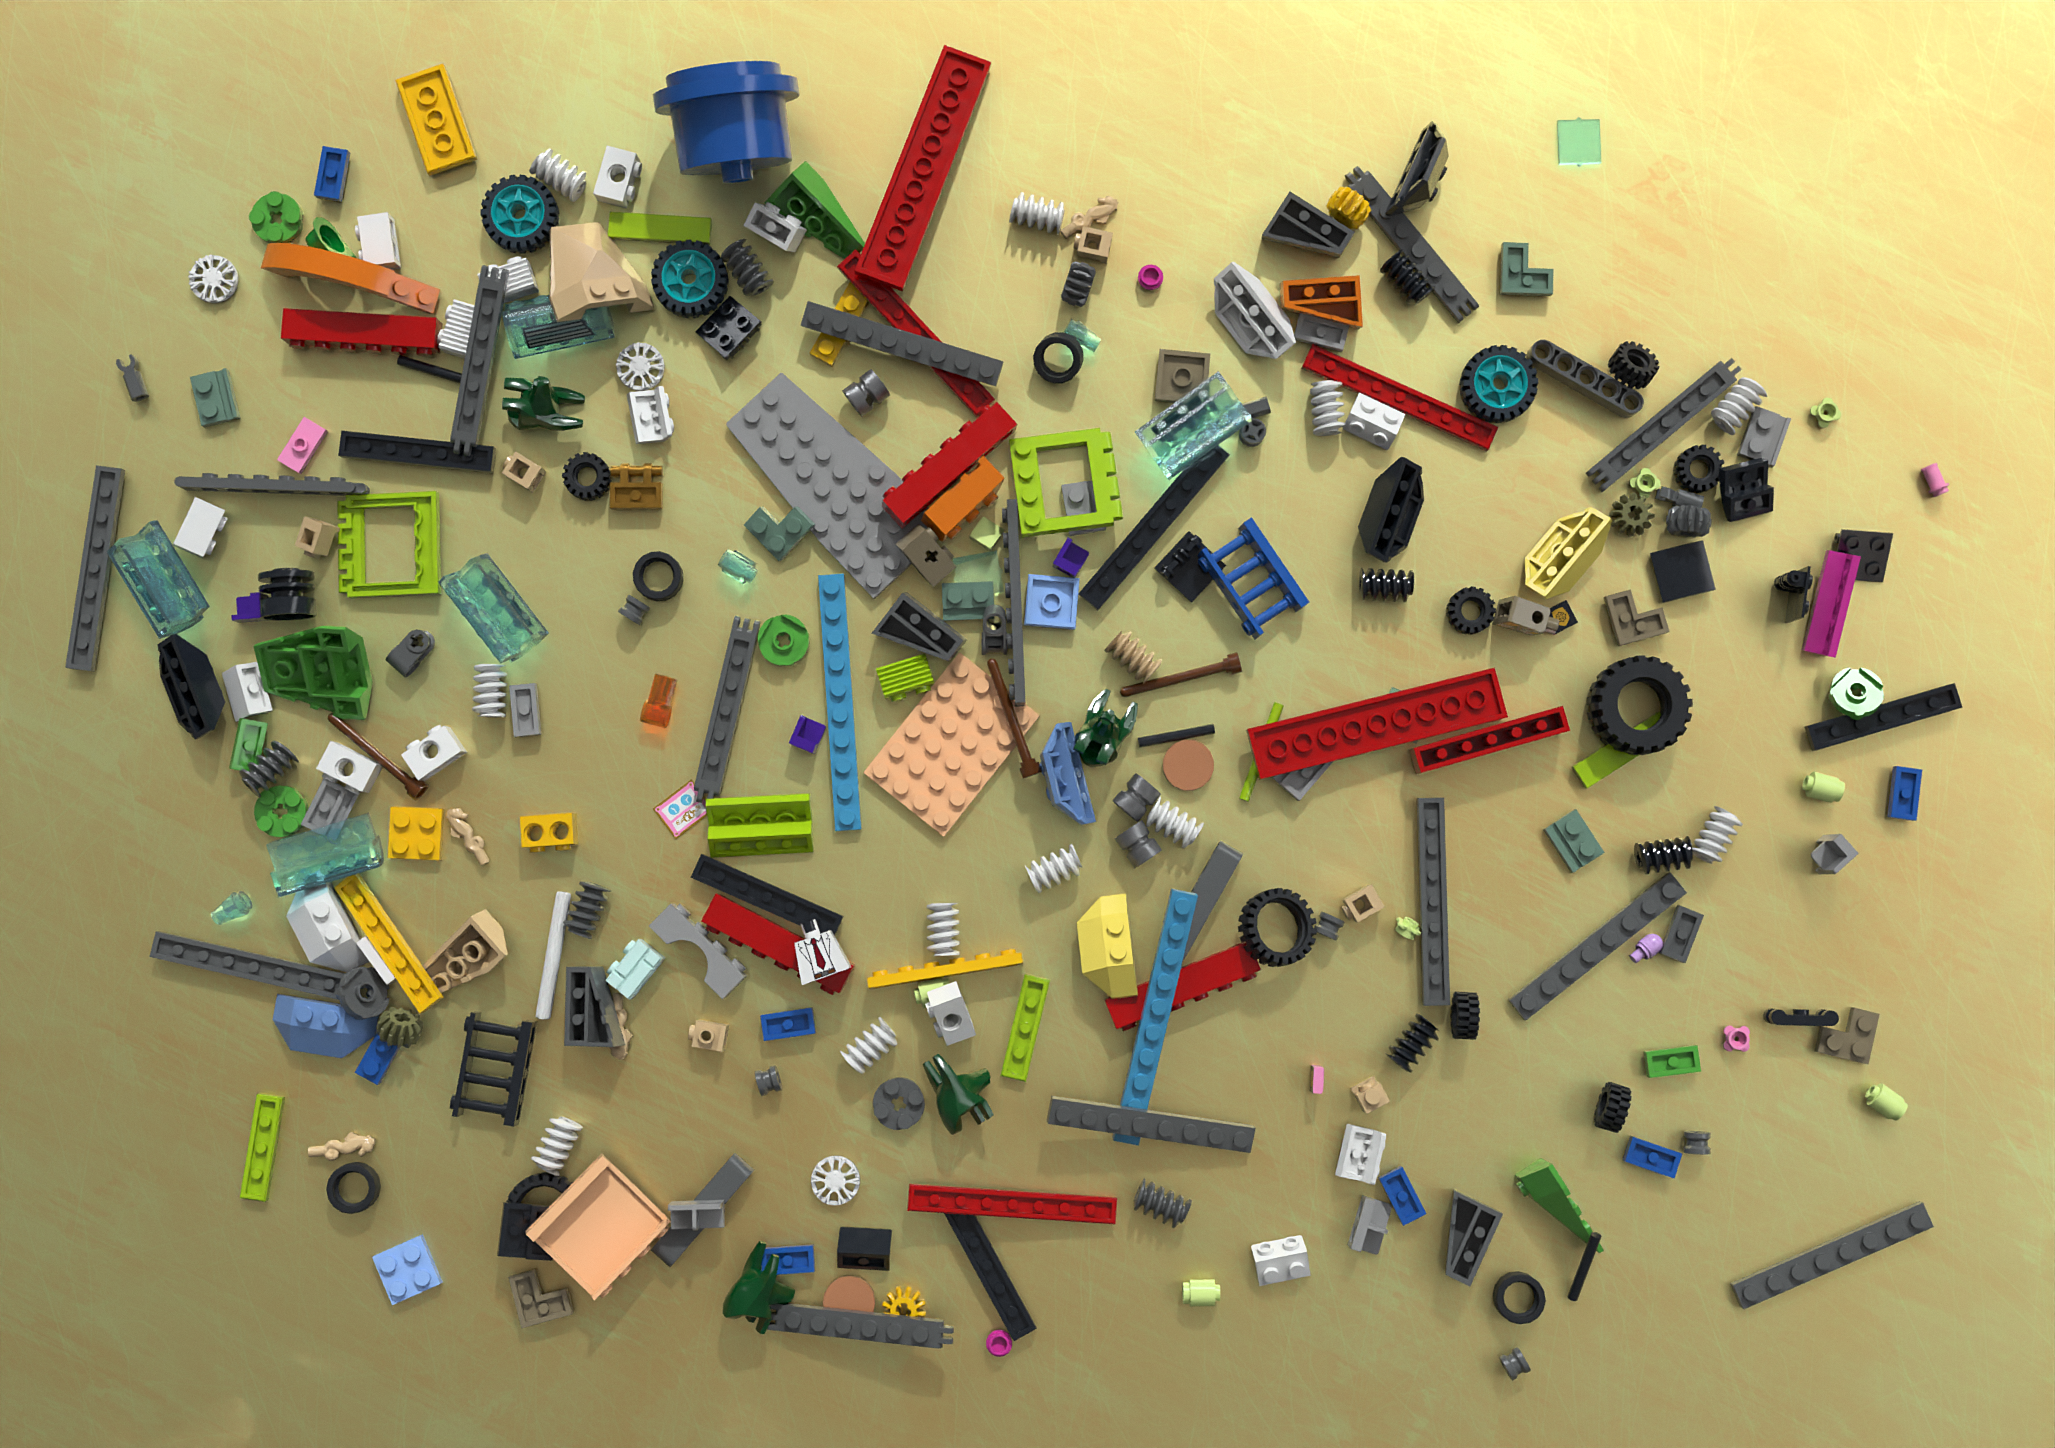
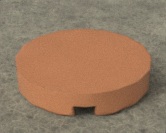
M1182 740L1174 743L1166 751L1163 759V772L1166 780L1173 787L1181 790L1193 791L1203 787L1210 780L1214 771V760L1211 752L1204 744L1195 740Z
M841 1276L831 1282L825 1291L823 1307L873 1312L875 1307L874 1291L869 1283L859 1276Z

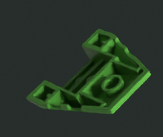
M319 626L257 643L253 646L265 692L293 702L296 700L310 704V708L315 710L322 708L331 711L333 716L341 719L365 720L367 717L373 683L363 637L349 628Z

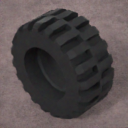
M1645 655L1628 657L1609 665L1606 670L1601 671L1597 676V681L1592 683L1589 689L1592 693L1590 697H1587L1586 705L1590 706V712H1587L1588 720H1593L1594 726L1591 728L1595 734L1599 733L1601 735L1600 741L1605 745L1610 744L1614 747V750L1625 752L1629 755H1646L1659 752L1677 742V737L1683 735L1687 730L1685 724L1690 722L1692 714L1688 713V709L1693 707V699H1688L1687 692L1691 690L1688 684L1683 685L1681 679L1684 676L1680 671L1674 672L1672 670L1673 665L1668 662H1660V658L1653 656L1647 658ZM1631 682H1643L1649 685L1656 692L1660 701V719L1655 725L1645 730H1636L1628 726L1621 718L1618 710L1619 694L1622 688Z

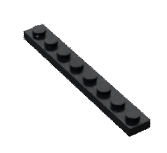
M1210 438L1078 595L1098 611L1230 454Z

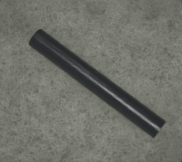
M402 355L398 357L397 365L453 382H461L462 373Z
M1207 724L1138 737V744L1140 748L1215 734L1214 724Z
M1597 1232L1591 1233L1567 1296L1571 1301L1578 1300L1602 1236Z

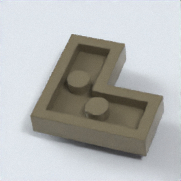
M1631 589L1604 597L1618 646L1670 632L1663 607L1640 614L1637 613Z
M1851 1007L1845 1032L1820 1026L1815 1052L1869 1064L1880 1014Z
M536 1269L508 1277L521 1328L574 1313L568 1287L542 1294Z

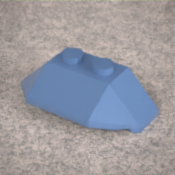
M1058 723L1055 725L1040 754V767L1047 783V797L1053 807L1079 824L1084 825L1096 822L1080 755L1073 750L1076 742L1072 723Z
M277 994L273 1021L290 1050L344 1058L375 1037L380 1014L372 1018L356 1020L343 1009L340 1003Z

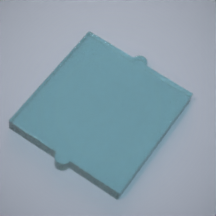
M1578 117L1576 120H1558L1559 165L1577 164L1578 167H1581L1583 164H1601L1600 119L1581 120Z
M997 550L953 558V563L956 565L955 582L993 581V593L1004 592L1001 578L1003 570L999 567Z

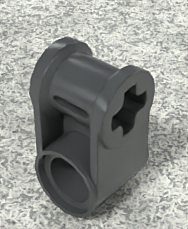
M989 605L984 610L982 655L987 653H1003V655H1007L1006 613L1003 607L999 605ZM997 616L1001 620L998 623H991L988 618Z
M412 630L387 655L385 660L406 678L417 669L421 661L434 648V636L428 631ZM418 637H423V646H417L419 644Z

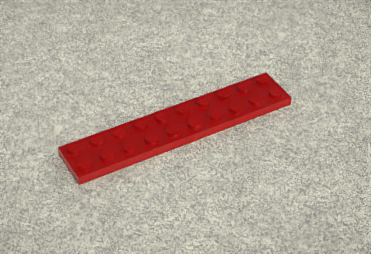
M947 45L943 46L856 265V275L900 291L904 290L991 68L990 61Z
M1491 668L1249 728L1246 732L1258 778L1261 780L1507 718L1508 715L1496 670Z

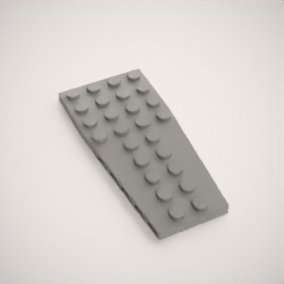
M783 373L776 376L726 423L729 430H731L791 507L798 506L815 523L811 532L873 599L880 595L911 565V562L895 544L916 525L919 524L924 529L927 528L921 519L924 512L929 508L927 507L902 529L882 508L883 494L892 486L897 488L903 483L901 478Z

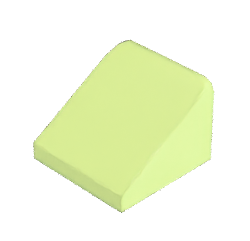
M982 517L969 535V538L987 550L992 551L1005 530L987 518Z

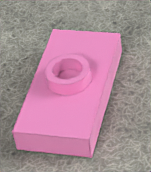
M303 417L277 460L302 474L328 431Z

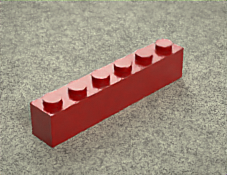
M283 308L281 339L288 343L289 347L304 349L305 345H310L318 350H330V347H340L342 351L355 352L356 348L375 354L381 353V350H391V353L396 355L416 352V355L430 357L432 353H440L441 349L437 343V338L442 329V323L435 317Z
M998 402L992 406L988 404L982 408L977 414L979 417L973 423L970 420L959 429L960 434L954 439L952 437L946 439L940 445L941 450L937 454H929L921 462L922 467L916 472L914 470L909 471L902 478L903 483L897 488L892 486L883 494L882 508L902 529L954 485L965 473H968L976 466L982 456L986 457L1016 431L1018 424Z
M1560 706L1410 749L1409 753L1415 773L1419 774L1570 731L1564 707Z
M716 893L701 922L707 924L705 929L716 935L722 932L730 936L728 941L739 947H742L744 943L752 948V954L762 959L768 956L775 960V966L785 971L791 968L798 972L797 977L800 978L795 943L805 938ZM849 962L851 968L815 981L821 984V990L831 995H834L835 992L841 993L855 964Z
M1246 942L1239 943L1181 967L1171 1012L1184 1007V1001L1193 998L1197 1002L1209 997L1208 992L1216 988L1219 992L1233 987V981L1240 978L1242 982H1246L1257 977L1256 972L1260 971L1261 968L1257 959L1254 960L1250 956L1252 952H1246L1244 949L1247 945ZM1149 981L1137 985L1138 996L1116 999L1107 997L1104 999L1116 1029L1122 1028V1031H1126L1137 1026L1136 1021L1141 1018Z

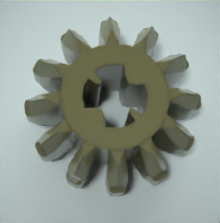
M1636 493L1630 494L1629 498L1624 494L1620 496V502H1613L1612 506L1615 510L1609 512V516L1616 518L1611 525L1616 526L1619 524V534L1626 530L1628 537L1634 536L1635 532L1638 535H1642L1644 528L1649 529L1652 526L1649 520L1653 519L1655 514L1648 512L1653 507V504L1650 503L1645 506L1646 496H1642L1637 500ZM1634 511L1636 516L1630 519L1628 513Z
M390 1007L388 1011H383L376 1027V1034L380 1036V1041L387 1042L388 1046L394 1045L398 1049L401 1046L409 1048L411 1044H416L423 1029V1021L419 1019V1014H412V1009L404 1010L402 1007L399 1009Z

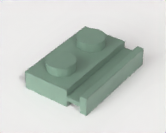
M227 368L190 377L201 426L206 428L229 422V420L241 419L230 372Z
M993 581L942 583L943 621L983 619L986 607L994 605Z
M1577 809L1572 810L1543 829L1571 873H1574L1605 853Z

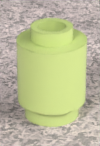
M1812 772L1810 776L1807 775L1805 777L1802 789L1805 790L1807 797L1832 803L1833 801L1839 802L1845 790V783L1839 781V778Z
M940 977L917 983L918 988L913 989L916 1003H922V1007L926 1008L925 1004L930 1002L927 992L950 984L949 979L942 980Z
M1882 1083L1877 1086L1872 1085L1865 1095L1867 1098L1866 1104L1887 1119L1899 1120L1908 1107L1903 1097Z
M1214 1279L1183 1282V1304H1189L1190 1307L1215 1306V1301H1220V1285H1215Z

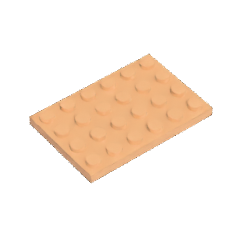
M959 652L935 684H933L931 691L925 694L863 772L942 836L948 833L1016 747L992 677ZM1011 700L1023 735L1025 736L1040 715L1027 705L1015 707V700Z

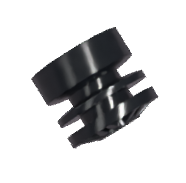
M277 568L272 571L259 573L258 581L268 583L259 586V592L271 594V597L259 601L260 618L263 620L290 621L316 617V599L303 596V593L315 590L314 584L303 583L314 580V572L298 568Z

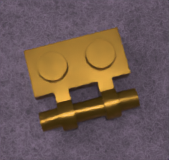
M629 463L611 466V476H620V482H610V509H663V484L661 482H652L653 476H663V466H653L652 463H644L643 466H630ZM630 476H643V482H629Z

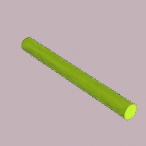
M1274 702L1266 724L1279 720L1284 705ZM1254 759L1239 799L1247 802L1250 800L1258 778Z

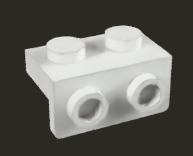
M658 386L654 390L629 392L627 394L636 444L665 442L669 439L674 431V424L672 418H669L667 409L669 407V397L667 393H664L663 386Z
M1359 393L1343 429L1388 450L1399 431L1405 414Z
M1347 1124L1335 1175L1375 1185L1380 1171L1379 1166L1382 1153L1385 1149L1386 1134L1374 1129Z
M1301 1235L1262 1242L1251 1246L1259 1286L1311 1276L1307 1250Z

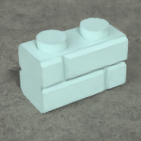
M638 939L636 942L632 940L623 950V953L626 955L620 963L616 960L606 972L609 974L606 982L629 1000L637 995L665 960L662 954L643 939Z

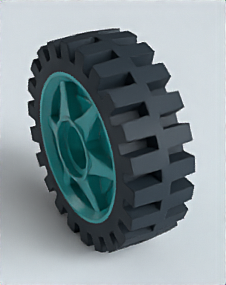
M521 174L519 177L509 175V179L505 177L499 179L500 183L491 185L492 190H487L485 193L486 199H482L481 203L483 209H480L486 232L501 248L513 253L517 251L520 254H526V251L535 252L537 247L543 248L546 241L550 242L551 227H556L559 224V208L552 193L542 182L537 181L531 176L528 178L526 175ZM526 210L522 218H515L517 211Z
M691 239L686 240V242L676 241V245L672 246L670 244L666 247V251H661L658 254L659 258L655 259L653 263L654 269L651 271L653 290L660 303L674 315H681L683 318H699V315L706 316L709 314V311H714L718 308L717 305L723 302L724 295L727 294L729 279L726 266L720 255L708 244L705 245L697 240L693 242ZM687 275H696V280L693 283H684Z
M1494 345L1482 349L1468 361L1461 374L1459 384L1461 385L1460 395L1463 396L1462 401L1464 405L1467 404L1469 407L1468 410L1476 414L1475 417L1483 418L1489 423L1492 421L1502 423L1517 418L1529 408L1537 394L1538 378H1536V368L1532 367L1533 362L1525 358V353L1517 352V348L1514 347L1507 348V345H1501L1500 347ZM1493 379H1500L1504 383V389L1499 390L1495 388Z

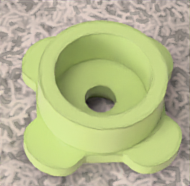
M1824 398L1821 404L1818 406L1814 405L1810 409V414L1816 417L1821 428L1828 427L1831 421L1838 420L1841 417L1838 406L1831 398Z
M1643 468L1637 477L1630 479L1629 484L1639 492L1640 497L1646 496L1648 498L1650 492L1660 487L1661 482L1651 473L1650 469Z
M1398 917L1396 919L1398 923L1395 930L1400 935L1411 940L1416 935L1420 936L1419 924L1408 917L1404 919Z

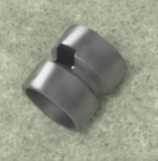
M872 369L859 377V383L853 382L842 390L861 417L873 409V403L880 404L890 396L889 391Z
M1135 773L1127 782L1128 790L1119 792L1112 801L1132 819L1139 822L1147 811L1145 805H1153L1161 793L1144 778Z
M1142 820L1114 838L1122 850H1128L1127 858L1134 869L1162 851L1154 838H1148L1149 830Z

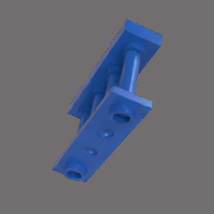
M1251 517L1238 528L1240 536L1212 554L1205 547L1197 556L1202 570L1206 573L1209 572L1243 622L1241 626L1248 636L1252 635L1255 640L1264 633L1260 626L1287 608H1293L1295 612L1299 611L1309 603V600ZM1245 544L1250 545L1255 552L1254 557L1225 575L1217 562ZM1259 565L1264 566L1269 573L1268 578L1242 596H1239L1231 584ZM1272 587H1279L1283 593V599L1254 618L1246 605Z

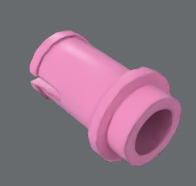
M1937 463L1921 469L1930 487L1928 492L1929 494L1932 493L1934 497L1949 491L1947 487L1949 483H1945Z

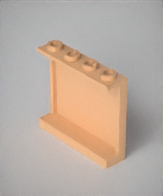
M601 1153L526 1230V1235L545 1250L595 1301L598 1296L603 1298L613 1288L611 1283L618 1276L623 1278L632 1268L630 1263L636 1257L641 1259L650 1250V1242L655 1237L660 1239L669 1230L668 1224L671 1221Z

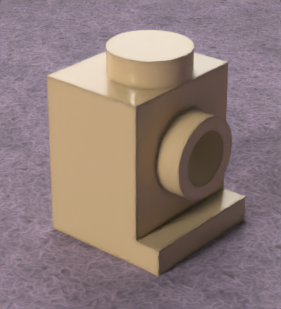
M1083 226L1082 233H1076L1073 248L1078 249L1077 256L1102 261V263L1107 264L1113 233ZM1090 243L1096 244L1097 248L1091 249L1087 246Z
M516 451L513 456L507 457L503 464L504 470L502 472L506 477L532 493L546 473L542 467ZM526 468L527 472L523 477L520 476L521 469Z
M304 517L295 546L304 549V554L309 557L319 559L320 555L328 556L335 532L339 533L340 528L323 520Z
M1368 884L1344 898L1342 901L1345 905L1341 909L1348 920L1353 918L1358 923L1385 906L1372 884ZM1357 900L1364 902V907L1361 910L1355 907Z
M697 1020L695 1025L690 1026L688 1040L692 1041V1047L723 1052L726 1048L729 1024ZM704 1031L711 1033L709 1041L703 1039L702 1034Z
M1374 1076L1351 1087L1357 1102L1366 1114L1390 1102L1383 1087L1376 1081Z

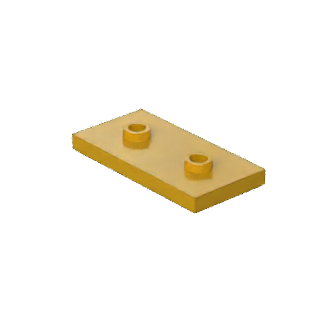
M444 64L395 80L429 176L477 160Z

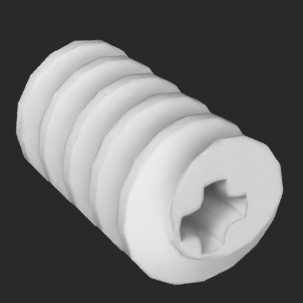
M549 148L545 153L542 152L536 157L529 172L536 174V178L540 180L544 179L545 184L552 185L554 190L561 191L563 196H569L570 201L574 202L580 198L586 187V172L582 171L579 175H576L578 167L574 165L569 170L570 161L565 160L560 164L561 155L557 154L554 158H551L553 150Z
M1021 192L1018 198L1014 199L1009 223H1012L1017 217L1018 225H1022L1027 219L1029 228H1032L1035 222H1037L1038 230H1042L1045 224H1047L1048 233H1052L1054 228L1057 227V234L1059 235L1065 212L1064 203L1060 202L1058 207L1054 208V200L1051 199L1046 206L1044 204V197H1041L1035 203L1034 195L1032 194L1026 201L1024 192Z
M1740 378L1738 384L1731 388V393H1727L1724 400L1718 403V408H1714L1711 411L1715 424L1729 435H1734L1736 432L1732 425L1740 428L1742 423L1739 418L1743 420L1749 418L1745 411L1753 413L1755 407L1752 403L1761 405L1762 400L1759 395L1767 397L1764 388L1750 378Z
M1327 380L1312 383L1311 385L1315 387L1310 389V394L1316 397L1311 399V404L1317 406L1311 411L1314 416H1317L1313 419L1312 424L1318 426L1313 430V434L1316 436L1340 434L1341 432L1338 429L1345 426V423L1339 422L1338 418L1345 414L1337 411V408L1343 406L1344 403L1336 401V398L1342 396L1343 393L1335 391V388L1342 386V382Z
M479 664L474 666V670L481 674L474 676L473 680L481 684L473 687L474 691L480 693V695L473 697V701L480 703V705L474 706L472 711L479 713V717H506V714L498 711V709L506 707L505 703L499 701V698L506 696V693L499 691V688L507 686V683L499 680V678L507 676L506 672L500 670L501 667L506 665Z
M1159 797L1147 816L1146 826L1149 827L1156 823L1155 832L1158 833L1164 828L1165 838L1174 834L1173 843L1182 839V848H1186L1194 842L1204 823L1195 827V817L1187 822L1188 813L1183 812L1180 816H1177L1179 808L1175 806L1169 811L1170 802L1166 801L1160 805L1161 797Z
M1714 806L1717 812L1709 814L1713 821H1705L1704 823L1708 830H1700L1699 832L1703 839H1695L1694 841L1698 848L1692 847L1694 856L1710 864L1713 861L1722 862L1718 852L1727 853L1723 843H1733L1728 834L1737 835L1738 833L1733 826L1743 825L1735 815L1717 806Z
M1072 844L1069 845V853L1061 848L1059 849V858L1052 852L1050 853V861L1043 856L1040 857V866L1033 860L1031 861V870L1026 867L1033 886L1038 893L1042 892V884L1050 889L1051 880H1054L1057 885L1061 884V876L1069 881L1071 871L1077 877L1080 876L1079 868L1082 865Z
M932 903L927 905V909L934 911V913L927 915V919L934 921V924L927 926L928 930L934 932V934L927 936V940L934 942V945L927 947L928 951L935 953L933 956L960 955L959 951L952 949V947L960 944V941L952 939L953 936L959 934V930L952 928V926L959 924V920L952 918V916L959 914L958 909L952 908V905L957 903Z
M881 1017L878 1018L881 1026L878 1027L873 1023L870 1025L872 1029L871 1034L865 1030L862 1031L864 1040L857 1037L854 1038L856 1047L850 1044L846 1045L848 1054L840 1051L851 1067L861 1074L866 1072L863 1064L869 1067L874 1065L871 1057L876 1060L881 1059L879 1050L886 1054L889 1052L887 1043L894 1047L897 1045L895 1033Z
M562 1116L559 1119L550 1118L549 1121L555 1127L545 1128L550 1137H541L540 1140L545 1144V1147H536L541 1156L531 1157L539 1168L557 1176L560 1175L557 1169L564 1167V1162L561 1159L569 1157V1153L566 1150H571L574 1147L570 1140H577L579 1136L575 1131H581L583 1128L577 1122Z

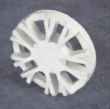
M206 255L204 258H199L198 261H195V265L189 271L190 288L197 297L205 302H223L229 299L237 289V270L224 257ZM213 260L220 261L216 268L213 267ZM208 262L210 268L207 269L204 263ZM227 264L228 267L221 272L220 270ZM200 267L203 268L202 274H196ZM232 273L233 280H225V275ZM202 278V281L195 282V279ZM225 283L231 286L229 290L223 287ZM201 285H205L204 290L201 293H199L197 288ZM221 288L224 295L217 298L216 290ZM209 289H211L210 298L207 297Z
M637 342L632 343V345H629L620 352L616 369L624 385L633 390L644 391L653 388L660 382L664 374L665 365L663 357L655 347L647 343ZM640 348H644L643 356H639ZM635 349L636 356L630 357L628 352ZM648 351H653L655 355L652 358L647 359L646 355ZM625 357L631 360L630 364L622 361L623 358ZM657 360H659L660 362L659 364H650V362H654ZM621 366H628L630 368L628 372L623 374L621 372ZM651 369L660 370L657 377L650 374ZM631 373H633L634 375H633L632 378L627 382L625 379H626ZM647 375L652 381L650 384H648L644 378ZM637 377L642 378V386L634 385Z
M843 1156L824 1158L816 1165L811 1176V1186L814 1194L828 1205L847 1203L855 1196L860 1185V1175L857 1167L852 1161ZM834 1160H839L838 1170H834ZM829 1162L831 1171L826 1172L821 1166ZM844 1162L851 1167L847 1173L841 1171ZM817 1172L826 1175L825 1179L816 1176ZM855 1174V1178L846 1180L847 1175ZM816 1182H824V1188L818 1190L816 1187ZM846 1183L855 1184L853 1192L846 1189ZM828 1188L830 1192L826 1197H823L821 1194ZM841 1189H843L846 1195L848 1196L845 1199L840 1193ZM832 1192L838 1194V1201L830 1200Z

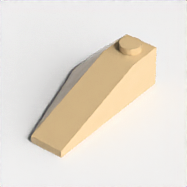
M484 909L471 916L422 965L440 993L490 972L508 954L503 928Z

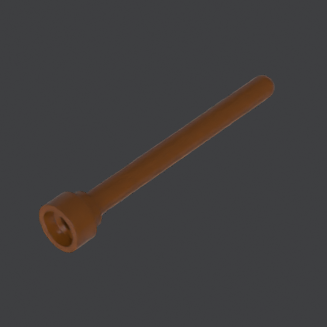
M1237 652L1228 654L1227 658H1223L1222 662L1152 679L1144 684L1141 682L1122 687L1120 694L1123 697H1128L1224 671L1226 673L1231 672L1232 675L1242 672Z
M989 659L987 666L1022 760L1020 763L1022 778L1041 773L1042 769L1039 762H1036L1035 758L1031 757L998 663L995 659Z
M333 713L328 715L327 719L332 725L403 783L407 790V795L413 800H418L427 791L429 785L425 781H419L416 777L412 778L343 719L333 716Z

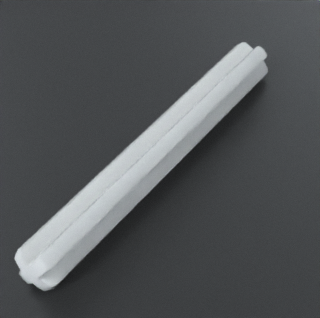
M559 891L555 897L535 1015L538 1019L547 1020L551 1017L566 928L563 921L567 920L571 894L568 892Z

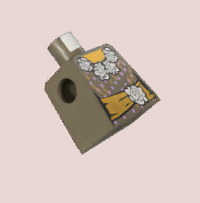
M1512 596L1499 600L1492 624L1533 636L1543 634L1544 631L1555 634L1559 626V620L1549 617L1550 608L1517 596Z

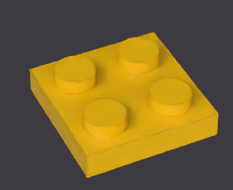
M390 807L388 858L442 860L445 809Z

